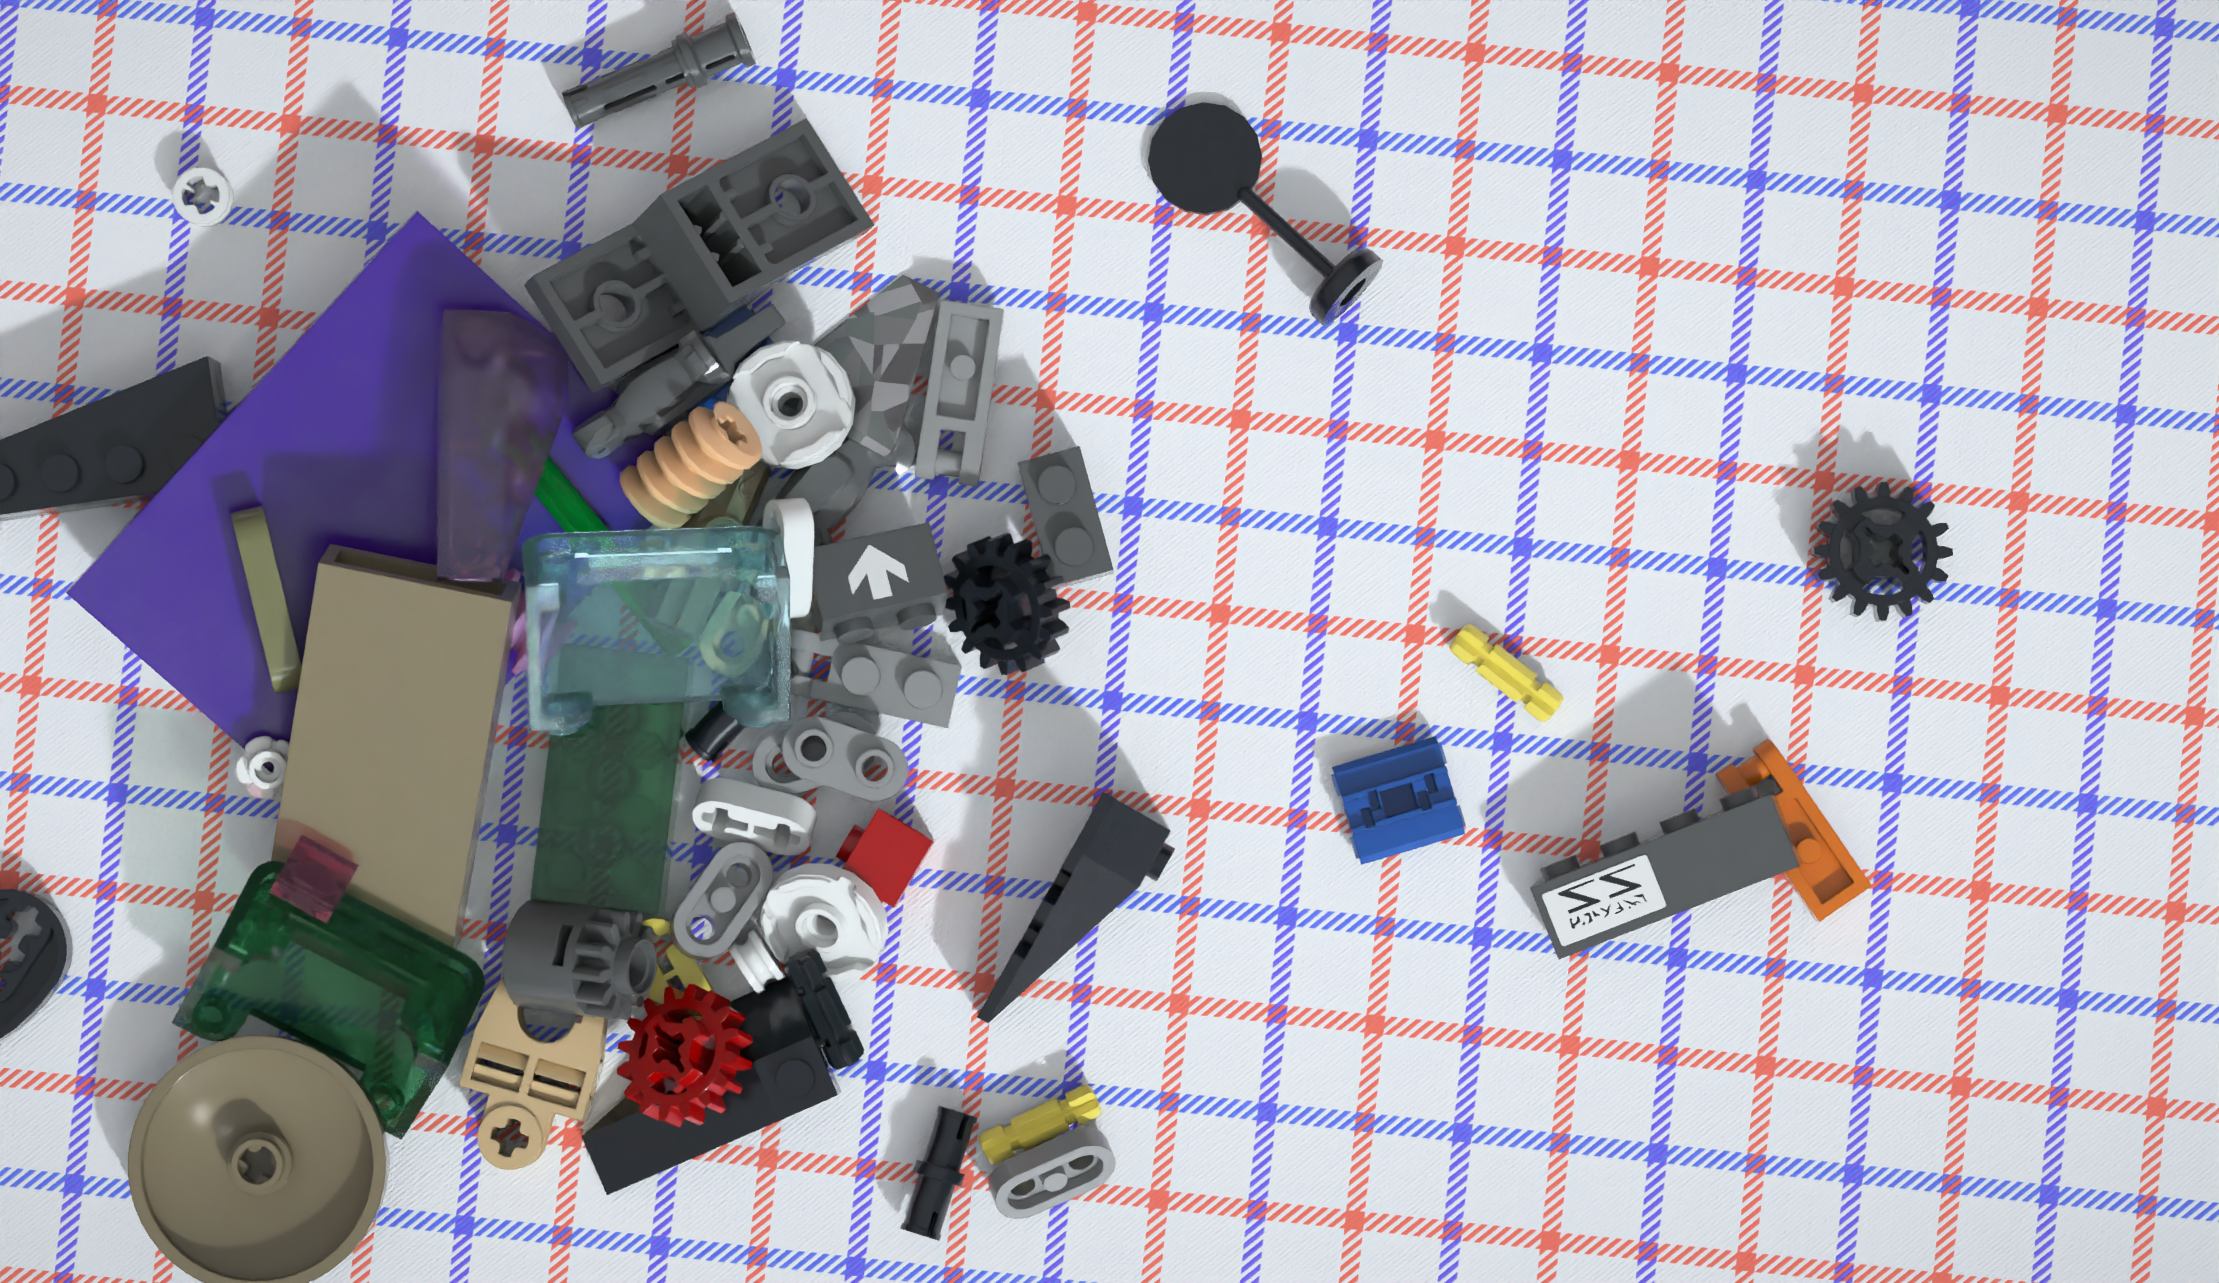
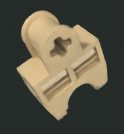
M502 977L476 1025L458 1086L489 1094L478 1129L477 1141L479 1150L491 1165L503 1170H515L529 1166L541 1157L547 1146L555 1114L578 1121H587L604 1064L608 1018L583 1016L582 1021L579 1023L574 1022L569 1033L560 1040L554 1042L542 1041L533 1036L526 1027L523 1014L524 1007L516 1005L511 1000ZM485 1059L525 1072L524 1075L483 1064L481 1061ZM538 1076L568 1083L582 1089L579 1092L538 1080ZM514 1119L521 1122L519 1127L520 1133L529 1136L527 1146L516 1147L510 1155L505 1152L506 1141L497 1138L499 1128L510 1127Z

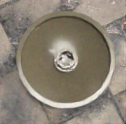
M246 1035L229 1038L201 1048L177 1063L158 1081L142 1105L133 1127L128 1151L130 1193L141 1224L157 1248L174 1265L203 1283H309L323 1276L344 1261L368 1234L383 1203L389 1172V1152L382 1119L375 1103L358 1078L345 1065L323 1050L300 1040L276 1035Z

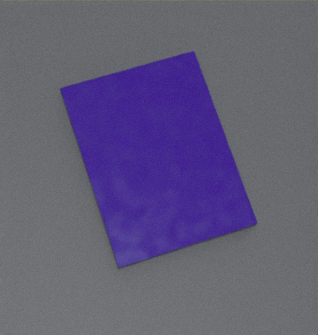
M416 210L66 590V594L244 750L249 741L260 736H269L274 740H285L290 743L298 689L280 694L274 693L230 513L257 506L263 507L301 666L318 562L330 544L452 568L471 545L480 538L481 544L476 559L492 551L497 552L501 559L495 575L498 576L513 567L521 573L519 582L522 583L521 590L532 584L540 589L535 610L551 601L560 606L554 626H556L572 614L603 578L477 425L473 415L490 399L495 397L501 398L626 552L637 543L653 524L637 511L624 494L619 481L620 472L629 465L637 466V458L645 451L654 452V443L663 435L652 437L649 434H645L625 442L611 454L601 459L587 457L572 437L573 429L596 413L609 408L618 397V394L609 385L592 393L560 341ZM514 649L510 651L504 687L515 676L511 671L517 656V652ZM271 762L263 764L268 771L273 772L274 765Z

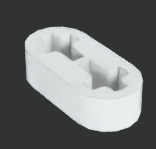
M804 498L770 500L764 509L761 596L765 611L771 619L805 617L811 607L814 520L809 503Z
M721 777L709 779L702 784L692 811L693 822L706 835L731 843H751L763 851L785 856L798 855L807 850L817 822L816 812L813 807L800 797Z

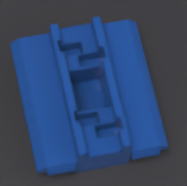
M1436 736L1332 767L1334 773L1331 775L1336 794L1340 796L1352 835L1350 841L1356 859L1359 858L1361 865L1465 834V820L1461 807L1457 805V800L1454 796L1448 770L1445 766L1447 761L1441 742L1438 743Z

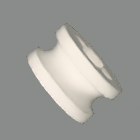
M195 167L185 171L176 180L172 191L173 204L177 212L190 223L200 227H213L223 222L231 213L234 205V192L230 183L217 171L206 167ZM200 181H204L210 189H219V201L211 200L210 203L215 208L206 214H203L196 205L187 204L188 192L196 194L192 186Z
M755 929L748 932V940L745 944L738 945L733 942L728 948L736 964L758 994L765 991L767 980L775 978L780 981L786 977L771 950Z

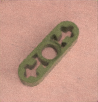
M257 506L232 512L230 514L274 693L280 694L296 690L299 687L302 666L263 507Z

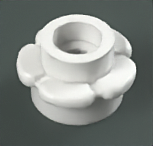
M260 736L246 744L245 753L236 760L235 771L239 782L248 786V792L252 796L259 799H272L276 796V793H282L290 743L285 740L277 741L269 736ZM265 762H271L274 765L273 772L269 774L264 773L262 765Z

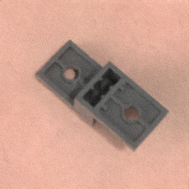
M806 118L662 193L632 224L533 275L524 286L592 393H595L634 372L651 360L678 348L679 340L691 331L695 330L702 335L713 329L721 322L749 306L770 285L863 236L874 226V223ZM785 189L794 194L800 204V214L793 215L783 211L776 202L775 190ZM600 295H611L617 298L625 308L626 320L620 322L608 318L600 308Z

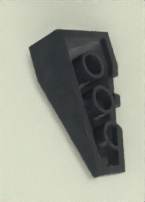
M1103 792L977 1018L986 1023L992 1021L1141 885L1145 876L1157 882L1175 850L1174 847L1165 843L1171 830Z
M788 976L780 981L766 985L765 991L760 994L753 991L732 1000L729 1004V1007L743 1013L745 1016V1020L737 1029L751 1035L753 1042L747 1047L740 1049V1056L751 1061L752 1066L751 1069L744 1071L737 1070L734 1079L740 1083L743 1089L740 1094L727 1090L722 1095L726 1110L722 1114L706 1107L704 1124L697 1125L684 1119L681 1127H675L662 1120H656L638 1111L640 1104L625 1097L582 1136L607 1195L792 1116L842 1092L821 1048L822 1045L817 1039L797 997L799 992L793 988ZM670 1090L666 1094L675 1095L677 1093Z

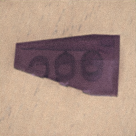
M444 309L438 340L437 581L503 582L532 498L568 405L569 377L567 352L556 335L510 312Z

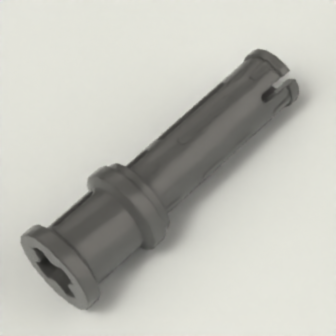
M736 12L727 14L725 23L691 37L686 32L677 35L676 39L671 41L673 47L663 50L656 55L624 66L588 83L562 91L565 105L577 130L600 118L651 99L670 89H675L687 83L690 88L694 86L700 88L707 85V77L741 63L747 68L757 64Z

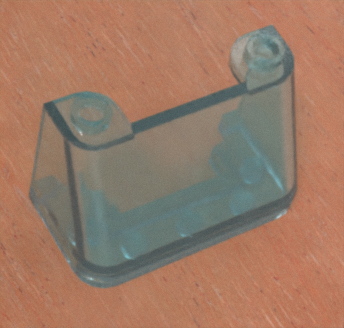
M737 526L541 534L523 542L522 579L529 731L543 730L547 734L556 736L576 733L579 731L580 726L585 725L592 719L593 706L722 701L726 714L735 718L740 725L745 727L760 728L769 726L775 721L791 720L790 574L783 540L776 531L763 527Z

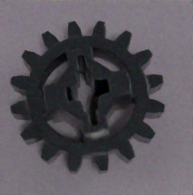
M1880 482L1876 485L1874 498L1869 499L1861 486L1851 490L1853 506L1849 507L1845 503L1835 500L1829 507L1837 520L1834 523L1820 521L1816 524L1815 529L1821 535L1827 537L1826 544L1811 548L1810 555L1817 558H1825L1827 567L1821 569L1814 576L1816 581H1826L1829 579L1834 581L1836 587L1828 598L1832 603L1846 596L1852 599L1850 615L1853 617L1860 616L1867 606H1872L1875 621L1883 622L1887 620L1889 606L1893 605L1902 618L1912 615L1911 598L1914 597L1924 604H1929L1934 600V597L1926 586L1928 582L1943 583L1947 581L1948 575L1943 570L1937 568L1936 565L1937 560L1953 556V549L1946 546H1938L1936 537L1945 533L1949 527L1947 523L1931 525L1927 517L1935 507L1932 501L1922 504L1917 508L1911 505L1913 488L1905 487L1896 498L1890 497L1888 482ZM1871 510H1888L1901 515V517L1891 525H1876L1869 517H1865L1862 513ZM1844 533V536L1852 543V563L1845 570L1840 558V544ZM1918 534L1923 548L1920 570L1912 561V540ZM1870 538L1875 542H1880L1887 538L1891 540L1894 547L1890 550L1889 556L1894 561L1893 566L1887 562L1876 566L1871 563L1869 557L1873 554L1874 548L1869 543ZM1872 579H1887L1894 587H1898L1901 591L1895 594L1879 595L1867 592L1862 588Z
M1004 533L994 538L988 536L968 544L966 551L954 555L951 559L957 570L944 575L945 584L954 590L953 596L947 598L945 608L954 610L957 618L949 624L950 632L963 631L966 639L961 650L965 654L976 649L981 652L980 667L987 669L998 664L1001 675H1008L1019 669L1023 673L1045 663V658L1058 653L1060 647L1055 638L1065 635L1069 631L1068 625L1059 619L1058 616L1060 612L1071 608L1069 601L1057 598L1055 589L1065 582L1063 577H1050L1046 572L1051 560L1050 556L1044 554L1033 558L1031 556L1032 541L1024 539L1014 544L1010 533Z

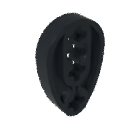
M19 889L0 890V938L10 939L17 932L19 925L12 919L15 911L28 912L33 907L39 911L35 922L42 927V930L38 936L26 934L19 942L18 949L25 954L21 963L18 961H8L1 969L0 976L7 982L3 989L0 988V1042L22 1028L47 1004L65 980L70 969L73 954L71 933L67 922L59 910L40 895Z

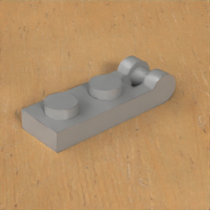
M941 300L917 453L915 477L934 480L935 474L959 477V484L978 487L1004 309ZM941 430L966 434L963 452L939 449Z
M787 628L783 646L789 648L788 655L795 661L799 668V673L794 678H791L780 692L949 728L962 669L961 665L856 642L839 643L836 638L820 642L819 635L816 633ZM814 654L832 657L827 682L809 678Z

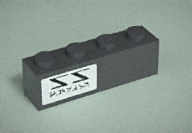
M1755 785L1720 798L1719 800L1723 807V810L1699 819L1694 808L1659 822L1663 831L1661 835L1639 842L1636 832H1632L1600 845L1604 857L1580 866L1576 855L1541 868L1540 871L1544 880L1535 883L1530 889L1558 960L1799 867L1802 860L1774 790L1759 796Z

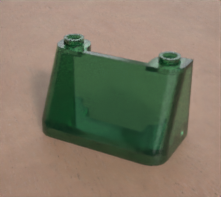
M268 861L257 866L248 878L171 1023L200 1038L209 1041H223L234 1037L250 1014L305 1043L323 1050L338 1060L363 1072L359 1081L371 1097L384 1131L402 1140L447 1070L484 992L485 979L483 971L477 962L465 953L334 886L337 900L298 907L284 869L295 868V866L282 861Z

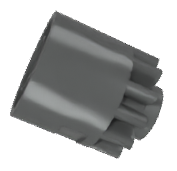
M543 898L530 899L515 913L505 937L502 954V973L506 991L516 1005L524 1008L588 1017L628 1020L631 1016V1006H643V996L650 990L656 976L657 954L653 943L649 940L652 935V927L642 925L643 915L640 912Z

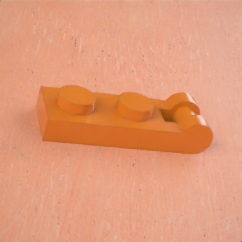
M1767 738L1752 749L1754 756L1738 767L1731 763L1715 775L1727 795L1757 785L1768 776L1775 782L1780 792L1775 794L1802 860L1799 867L1786 871L1783 874L1815 921L1820 922L1872 885L1774 743Z

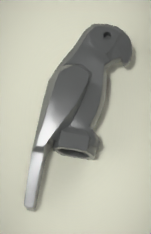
M771 304L718 338L702 337L697 331H691L679 340V348L651 360L621 380L617 386L618 397L612 405L575 427L572 437L587 457L601 459L611 454L625 442L639 436L649 434L652 437H657L665 434L680 421L688 418L689 413L696 407L703 406L733 378L737 365L786 323L785 319L775 305Z
M901 425L892 459L889 460L846 437L842 445L822 462L796 469L774 500L804 498L809 503L813 515L814 547L831 544L833 539L830 530L841 523L856 508L871 482L875 469L885 466L896 467V474H903L914 462L916 454L915 440L909 430ZM763 516L748 536L749 550L747 558L741 567L727 573L722 585L726 589L733 586L741 572L762 545Z

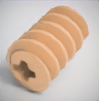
M719 401L714 404L713 411L707 407H696L689 413L688 422L680 421L672 428L671 437L663 436L654 443V452L645 451L637 458V466L629 465L621 471L619 481L630 503L653 525L662 529L680 528L691 518L692 513L699 512L708 504L709 499H714L724 491L726 484H732L743 475L744 469H750L761 458L763 449L757 432L745 415L731 403Z

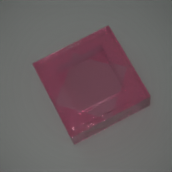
M301 834L269 893L327 923L359 865Z

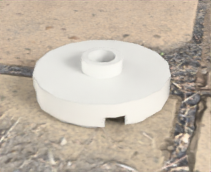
M782 340L757 349L740 363L733 376L734 381L730 386L729 395L727 393L726 402L731 403L745 415L760 438L763 449L760 461L771 467L800 469L822 462L842 445L853 425L856 400L846 371L831 353L810 344H801L800 341ZM788 399H801L803 401V408L797 415L789 417L782 414V406Z
M806 863L786 871L769 890L760 915L763 937L776 959L785 965L793 954L807 949H815L819 952L827 969V972L822 974L823 977L831 978L833 984H843L862 977L881 955L889 932L885 908L874 890L854 873L831 864ZM822 915L829 918L832 922L825 920Z

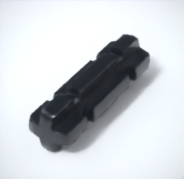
M807 949L793 954L785 963L784 969L793 988H800L802 991L797 997L819 1041L825 1040L826 1042L821 1048L829 1065L838 1070L856 1064L864 1054V1047L857 1032L854 1029L848 1030L847 1028L852 1022L832 979L829 977L824 978L822 975L827 972V969L819 952L815 949Z

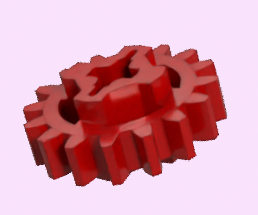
M688 984L685 992L669 986L665 988L663 1004L650 998L644 1000L647 1016L643 1021L631 1017L628 1019L627 1024L635 1032L632 1040L619 1042L617 1049L629 1054V1062L622 1064L616 1070L617 1075L632 1081L623 1093L626 1098L640 1104L638 1111L675 1127H681L684 1119L701 1125L705 1121L706 1107L721 1114L726 1110L722 1095L727 1090L733 1093H741L743 1087L734 1077L737 1070L751 1069L752 1062L740 1056V1049L750 1045L753 1039L751 1035L737 1029L745 1020V1016L743 1013L729 1007V999L712 990L707 991L695 984ZM695 1016H700V1017H703V1018H701L700 1020H697V1019H695V1018H693V1017H695ZM671 1090L677 1094L667 1095L666 1093Z

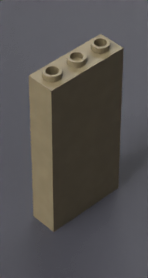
M334 544L329 545L318 562L261 920L262 925L277 927L281 934L297 939H308L316 935L340 940L343 946L356 951L368 952L381 948L401 952L408 960L420 964H436L440 961L451 962L462 936L521 582ZM323 862L338 899L298 907L284 869Z

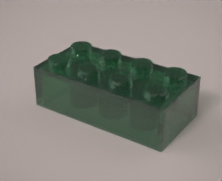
M563 644L560 652L530 899L568 904L610 907L611 909L652 914L665 913L695 660L677 656Z

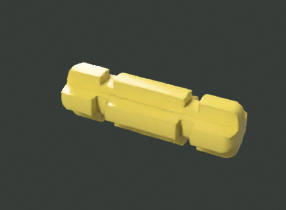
M1467 624L1450 644L1449 649L1451 653L1467 665L1471 662L1478 667L1476 672L1514 702L1521 700L1526 705L1523 709L1538 721L1546 722L1562 704L1564 699L1562 694L1546 681L1540 684L1535 680L1537 677L1536 673L1500 645L1496 644L1494 647L1487 642L1489 637L1474 625Z
M1082 1085L1065 1093L1066 1098L1059 1102L1057 1098H1054L1010 1119L1011 1124L1004 1128L1002 1124H999L982 1132L979 1136V1142L987 1160L991 1164L1001 1163L1007 1158L1015 1156V1150L1021 1147L1026 1151L1071 1130L1069 1125L1074 1122H1078L1081 1125L1098 1117L1101 1114V1106L1093 1089L1089 1085Z

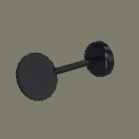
M1205 102L1182 107L1163 120L1153 136L1148 163L1153 183L1164 199L1184 212L1200 215H1211L1228 211L1242 202L1324 277V280L1312 295L1309 304L1311 315L1322 325L1326 326L1341 316L1367 289L1381 269L1384 260L1368 248L1354 250L1335 266L1252 191L1259 179L1262 163L1258 136L1245 117L1229 107Z

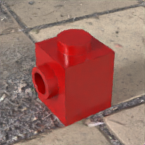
M878 808L866 829L856 824L853 826L836 857L845 862L842 869L854 873L874 890L881 903L885 902L894 908L897 907L935 841Z

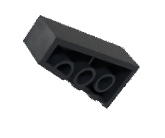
M209 356L203 357L1 439L0 522L149 501L227 416L220 362Z

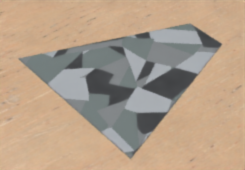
M905 275L899 277L813 345L831 353L849 377L856 401L853 425L846 437L889 460L893 456L940 295L939 292ZM791 398L784 403L798 412L803 408V401L798 398Z

